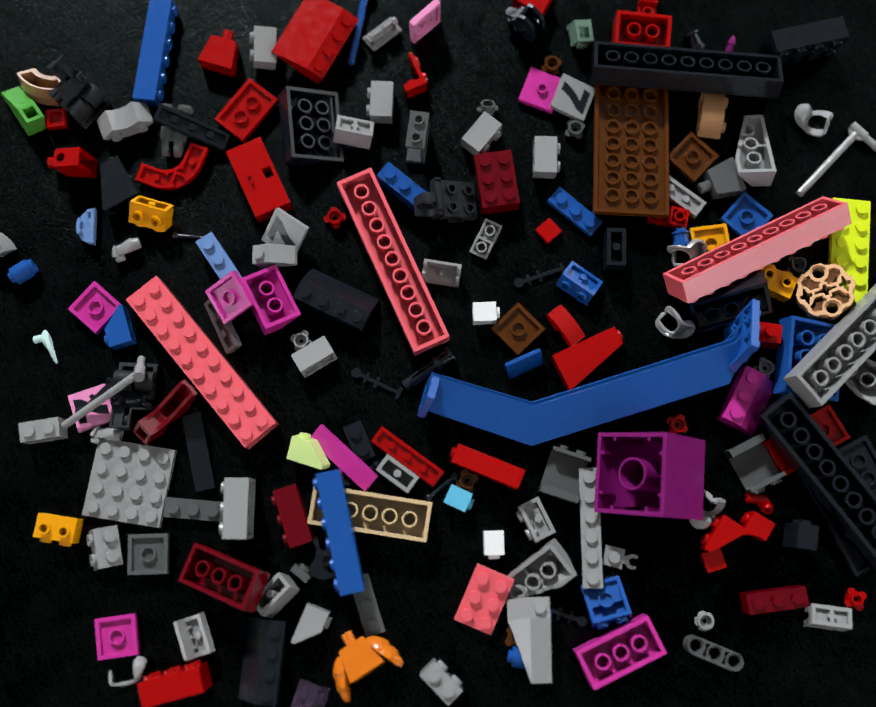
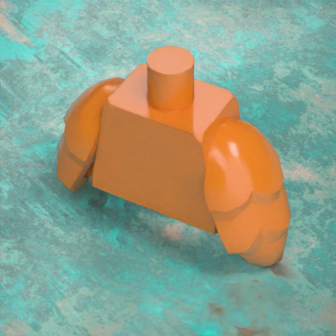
M351 630L344 633L341 638L346 647L339 651L340 656L337 657L333 666L336 690L340 693L344 702H350V683L357 682L384 664L386 660L382 656L402 668L404 662L398 650L390 645L388 640L379 636H369L367 638L361 636L356 639Z

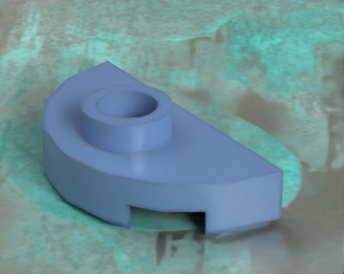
M91 208L87 209V212L77 219L76 231L84 242L96 246L97 209Z

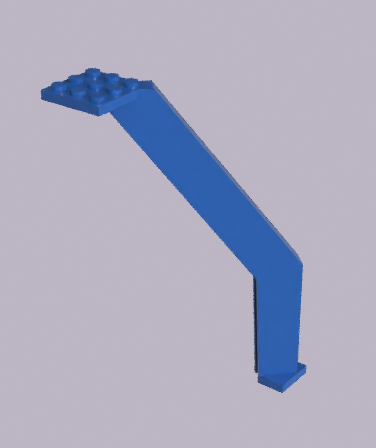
M752 299L723 331V342L535 401H528L431 372L425 384L417 416L425 418L427 412L430 411L533 446L730 384L734 373L760 347V301Z

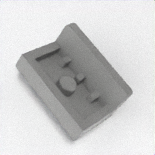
M539 497L517 506L518 511L516 515L521 523H525L527 527L525 533L529 541L533 540L534 543H537L556 533Z
M117 525L90 530L89 535H87V544L89 547L91 546L92 554L89 558L91 566H94V570L122 565L123 560Z
M205 612L174 622L175 632L185 662L216 651Z

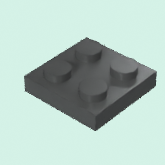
M170 533L128 535L127 575L169 574Z

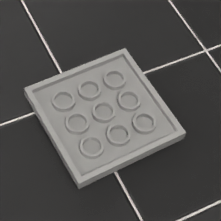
M101 438L96 448L82 515L161 528L165 497H168L177 450Z

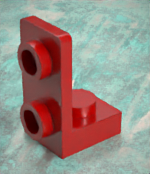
M412 52L408 53V59L417 79H411L403 85L404 94L407 99L427 91L428 83L425 72L422 73L420 70L421 64L418 57L414 58Z

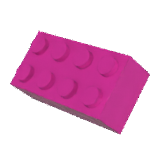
M644 613L572 649L593 690L667 654L649 616Z

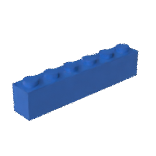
M149 0L132 96L135 102L147 103L148 107L158 108L160 101H163L164 97L162 89L167 79L165 72L166 67L169 66V50L172 49L171 37L175 32L174 19L178 15V7L173 0Z
M342 469L315 474L316 478L313 479L314 488L316 491L319 490L320 498L317 499L320 511L323 510L324 518L321 519L324 531L327 530L328 538L325 539L328 551L331 550L332 554L330 567L332 571H335L337 578L334 579L335 590L339 591L340 596L365 591L366 586Z

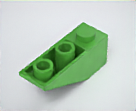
M19 86L1 92V95L28 136L46 130L44 115L37 104Z

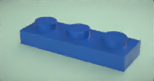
M561 187L547 201L549 205L589 237L592 236L603 222Z

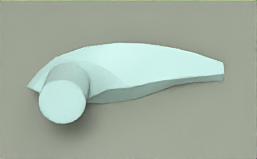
M44 330L41 335L33 336V342L35 344L43 342L53 361L58 364L53 341L49 333Z

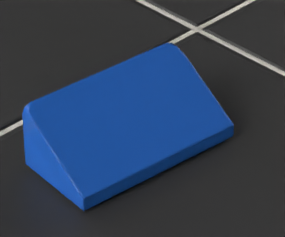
M538 348L505 363L504 369L508 378L512 379L543 365L541 350Z

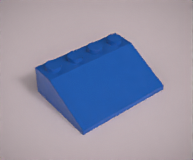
M792 315L779 320V324L782 325L781 344L777 348L773 394L784 395L791 392L795 398H799L783 378L836 324ZM839 389L827 401H839Z

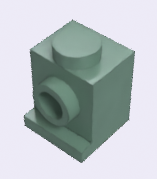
M591 19L574 20L566 26L567 30H569L571 47L576 46L577 50H583L594 41Z

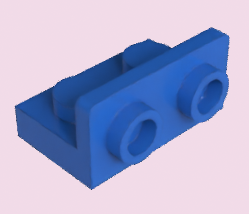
M571 261L558 279L556 286L579 302L587 305L603 281L574 261Z

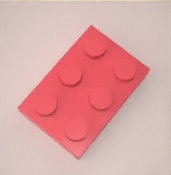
M477 563L454 620L491 635L514 579Z

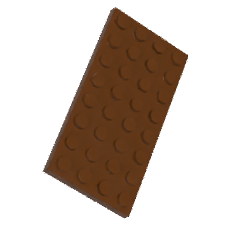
M594 84L592 214L668 218V90Z

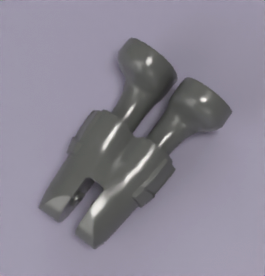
M161 103L190 117L194 114L193 107L189 105H178L176 109L171 104ZM162 126L160 135L162 156L171 157L172 145L174 143V157L182 158L188 137Z

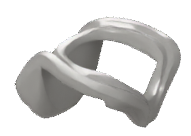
M800 104L795 110L794 117L797 125L807 134L819 137L826 134L830 121L833 118V113L824 110H812L809 104ZM817 115L827 118L824 129L809 127V119Z
M693 239L686 246L670 245L666 249L669 254H672V264L675 268L684 264L677 263L676 251L686 252L690 260L706 253L707 245L702 239Z
M667 306L664 312L655 320V326L662 335L674 339L690 337L696 329L692 320L683 321L678 312L671 306ZM667 313L672 315L678 323L674 331H669L660 321Z
M704 490V495L711 503L717 504V506L712 511L703 510V520H689L694 528L700 530L707 529L712 524L714 517L723 510L726 504L724 499L713 498L706 490Z
M137 656L133 660V680L115 683L113 672L110 670L108 676L109 684L111 686H125L138 682L143 675L148 660L143 656Z

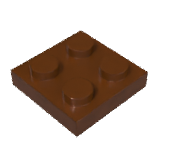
M690 132L669 154V163L693 184L719 155L693 132Z
M518 302L491 330L518 356L545 328Z

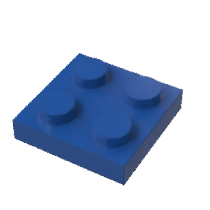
M744 191L719 221L726 223L727 227L740 237L765 225L773 214Z

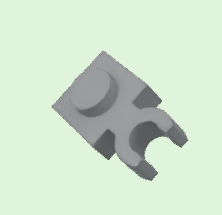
M605 545L602 564L621 569L622 564H625L629 569H636L635 566L630 565L629 560L631 558L638 559V556L635 554L625 556V549Z

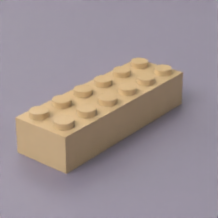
M313 488L307 524L322 526L321 519L324 518L323 510H319L317 499L320 498L319 490L316 491L315 488ZM346 489L354 531L420 542L427 541L432 502Z

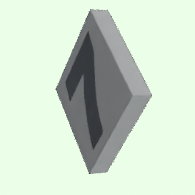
M564 73L560 78L549 108L574 120L583 122L594 96L595 88Z
M278 207L275 209L261 240L265 243L297 246L298 253L309 227Z

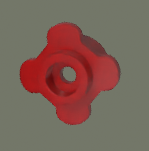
M336 207L331 208L327 216L324 217L325 223L331 224L334 229H339L342 221L346 220V214L341 213Z
M682 414L666 419V423L670 428L669 433L677 434L688 431L685 417Z
M848 588L844 604L847 607H854L856 610L861 611L864 609L863 602L867 595L863 591L858 592L854 588Z

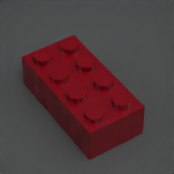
M194 543L178 581L240 610L255 613L270 573L206 545Z

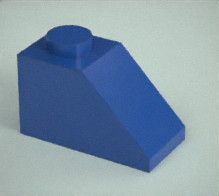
M122 304L118 305L105 327L106 335L104 336V341L107 346L115 351L137 344L128 308Z

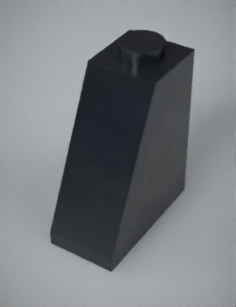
M118 156L110 157L100 164L102 208L109 216H112L129 207L130 201L137 195L141 196L124 163Z

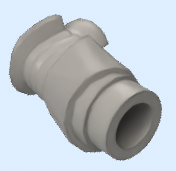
M129 238L122 244L113 246L112 257H115L116 262L125 261L126 257L124 254L142 248L139 238Z
M98 425L91 431L90 436L92 438L90 441L95 444H99L101 438L122 441L124 431L109 427L101 428Z

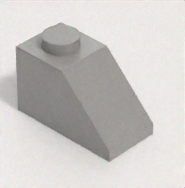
M272 243L253 245L252 264L263 269L275 264L278 268L297 265L298 247Z
M310 602L307 603L291 643L296 644L321 633L324 628L328 629L332 617H329L331 611Z

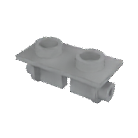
M390 17L364 36L363 40L373 51H376L400 33L402 29L397 25L398 20L396 17Z

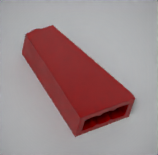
M615 326L552 355L550 359L566 391L577 386L623 344V336L619 330H616Z
M459 443L457 448L452 447L449 457L452 458L450 463L513 490L519 488L525 473L524 469Z

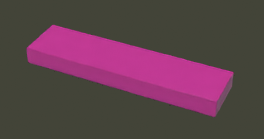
M323 424L311 436V438L318 440L325 455L342 469L362 490L367 491L379 477Z

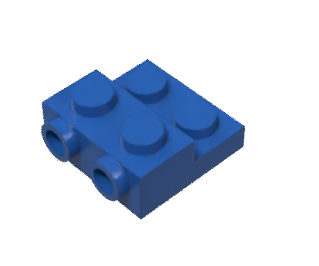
M619 575L603 579V588H582V585L580 586L592 628L597 627L598 630L608 628L610 623L616 622L617 625H622L629 621L628 618H631L632 612Z

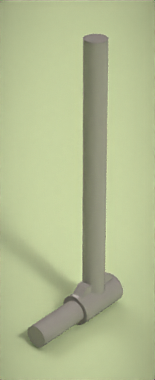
M854 122L848 128L849 136L796 191L797 195L802 197L855 140H863L874 151H876V141L868 135L869 133Z
M139 356L133 373L63 421L61 427L67 429L132 382H142L145 378L146 370L145 357Z

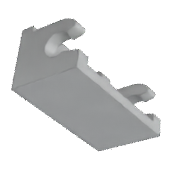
M337 115L333 142L369 149L373 137L374 122Z
M424 259L422 278L426 283L458 288L462 264Z
M325 336L320 337L291 355L305 378L338 359Z
M811 603L804 610V612L808 613V618L804 620L805 627L842 632L853 629L852 608Z

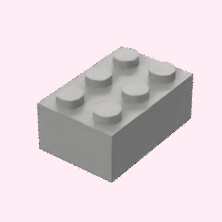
M225 477L224 482L221 483V494H224V501L220 504V514H223V522H220L219 534L222 535V539L254 538L256 479Z

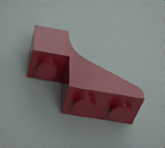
M185 379L182 380L150 414L137 422L133 432L146 446L162 436L170 423L187 413L198 393Z

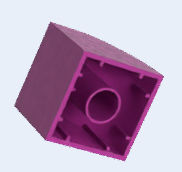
M667 432L598 433L594 512L703 520L705 440Z

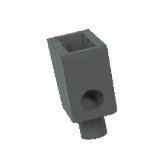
M734 157L706 171L703 175L704 182L697 184L698 192L700 194L709 192L713 200L739 196L747 189L743 179L737 174Z

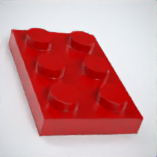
M249 78L214 120L244 143L279 101Z

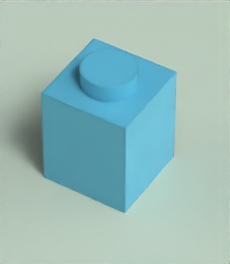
M451 484L443 503L465 512L466 509H471L475 499H472V493Z

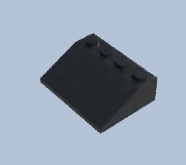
M285 86L278 95L284 165L312 166L343 163V145L333 142L337 115H340L338 92Z

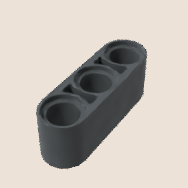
M687 635L683 639V648L697 657L731 671H739L744 665L742 656L727 648L695 635ZM693 640H697L698 643L695 650L690 648V643ZM715 648L717 651L716 655L710 658L709 651ZM734 655L735 663L730 666L728 659Z

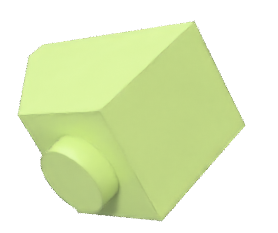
M303 432L292 436L286 459L321 470L330 467V462L317 439L311 438L310 434Z

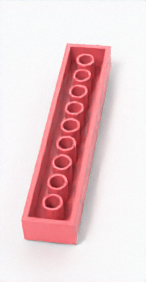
M372 168L338 181V190L414 356L449 341L450 336Z
M821 197L663 273L668 294L686 303H694L702 296L710 295L721 287L729 286L731 282L737 279H743L754 271L762 270L764 266L770 263L778 262L780 258L786 255H792L803 247L811 246L813 242L819 239L827 238L831 233L843 230L844 227L852 224L848 203Z
M158 276L152 278L126 299L245 448L250 449L279 425Z

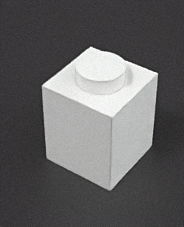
M473 302V325L496 324L497 319L500 318V307H496V302Z
M504 530L483 531L484 555H488V559H500V555H505Z

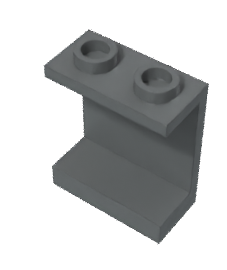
M410 110L405 148H408L406 163L425 165L429 137L428 112Z
M763 433L756 434L724 451L727 460L746 493H754L755 495L763 492L766 485L771 484L773 486L781 482V477L787 475L785 471L779 472L763 446L762 442L767 440Z
M558 444L551 448L538 492L577 504L580 498L578 468H587L592 458L587 457L588 453L576 450L575 453L569 451V447Z

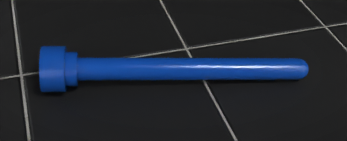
M360 0L357 15L359 20L354 29L348 57L349 65L355 64L368 0Z

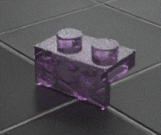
M300 679L291 707H324L328 700L330 689L320 687L305 679Z

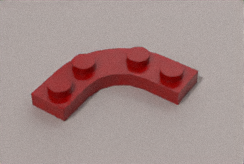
M191 142L181 163L169 170L158 169L142 163L135 181L159 190H175L184 187L192 182L200 173L208 156L209 149Z

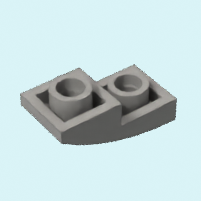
M485 218L469 252L487 260L503 226Z

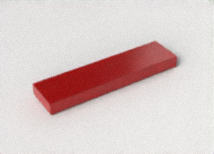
M383 426L371 440V443L415 473L431 487L436 485L444 473L442 469Z

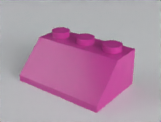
M276 264L241 278L256 303L251 309L264 336L283 328L301 315Z
M747 365L740 368L716 420L752 437L758 425L753 418L766 408L774 390V383L765 374Z

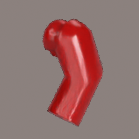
M746 493V503L757 504L764 514L769 515L773 512V504L766 495Z

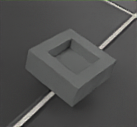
M296 563L290 569L304 583H307L312 577L309 567L303 563L301 565Z

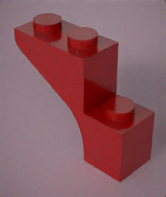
M756 511L746 512L740 520L741 525L726 515L715 516L710 525V531L705 533L700 540V549L713 552L742 535H749L759 541H766L776 524Z

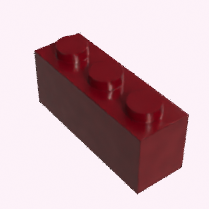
M292 484L272 491L274 495L271 496L274 508L277 507L279 511L277 520L280 527L283 526L285 534H283L285 545H289V548H294L314 541L311 526L307 524L308 516L298 484Z
M791 585L739 593L742 613L748 615L809 607L806 586Z

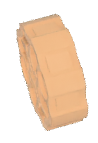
M815 264L804 274H801L797 281L795 298L797 306L807 314V317L813 320L832 321L838 319L841 314L850 309L855 298V282L853 277L848 275L843 267L839 265ZM817 271L821 272L823 274V277L815 278L813 276V273ZM841 282L844 283V285H848L847 291L844 288V286L840 287ZM822 289H824L826 292L829 291L828 295H825V293H821ZM803 293L806 296V298H809L808 303L805 299H802ZM834 306L837 312L829 313L826 308Z

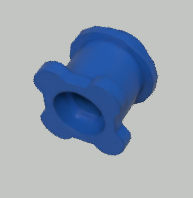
M676 228L671 233L674 238L673 245H688L690 231L686 230V228Z

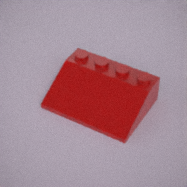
M303 0L271 52L318 85L359 19L346 9L328 0Z

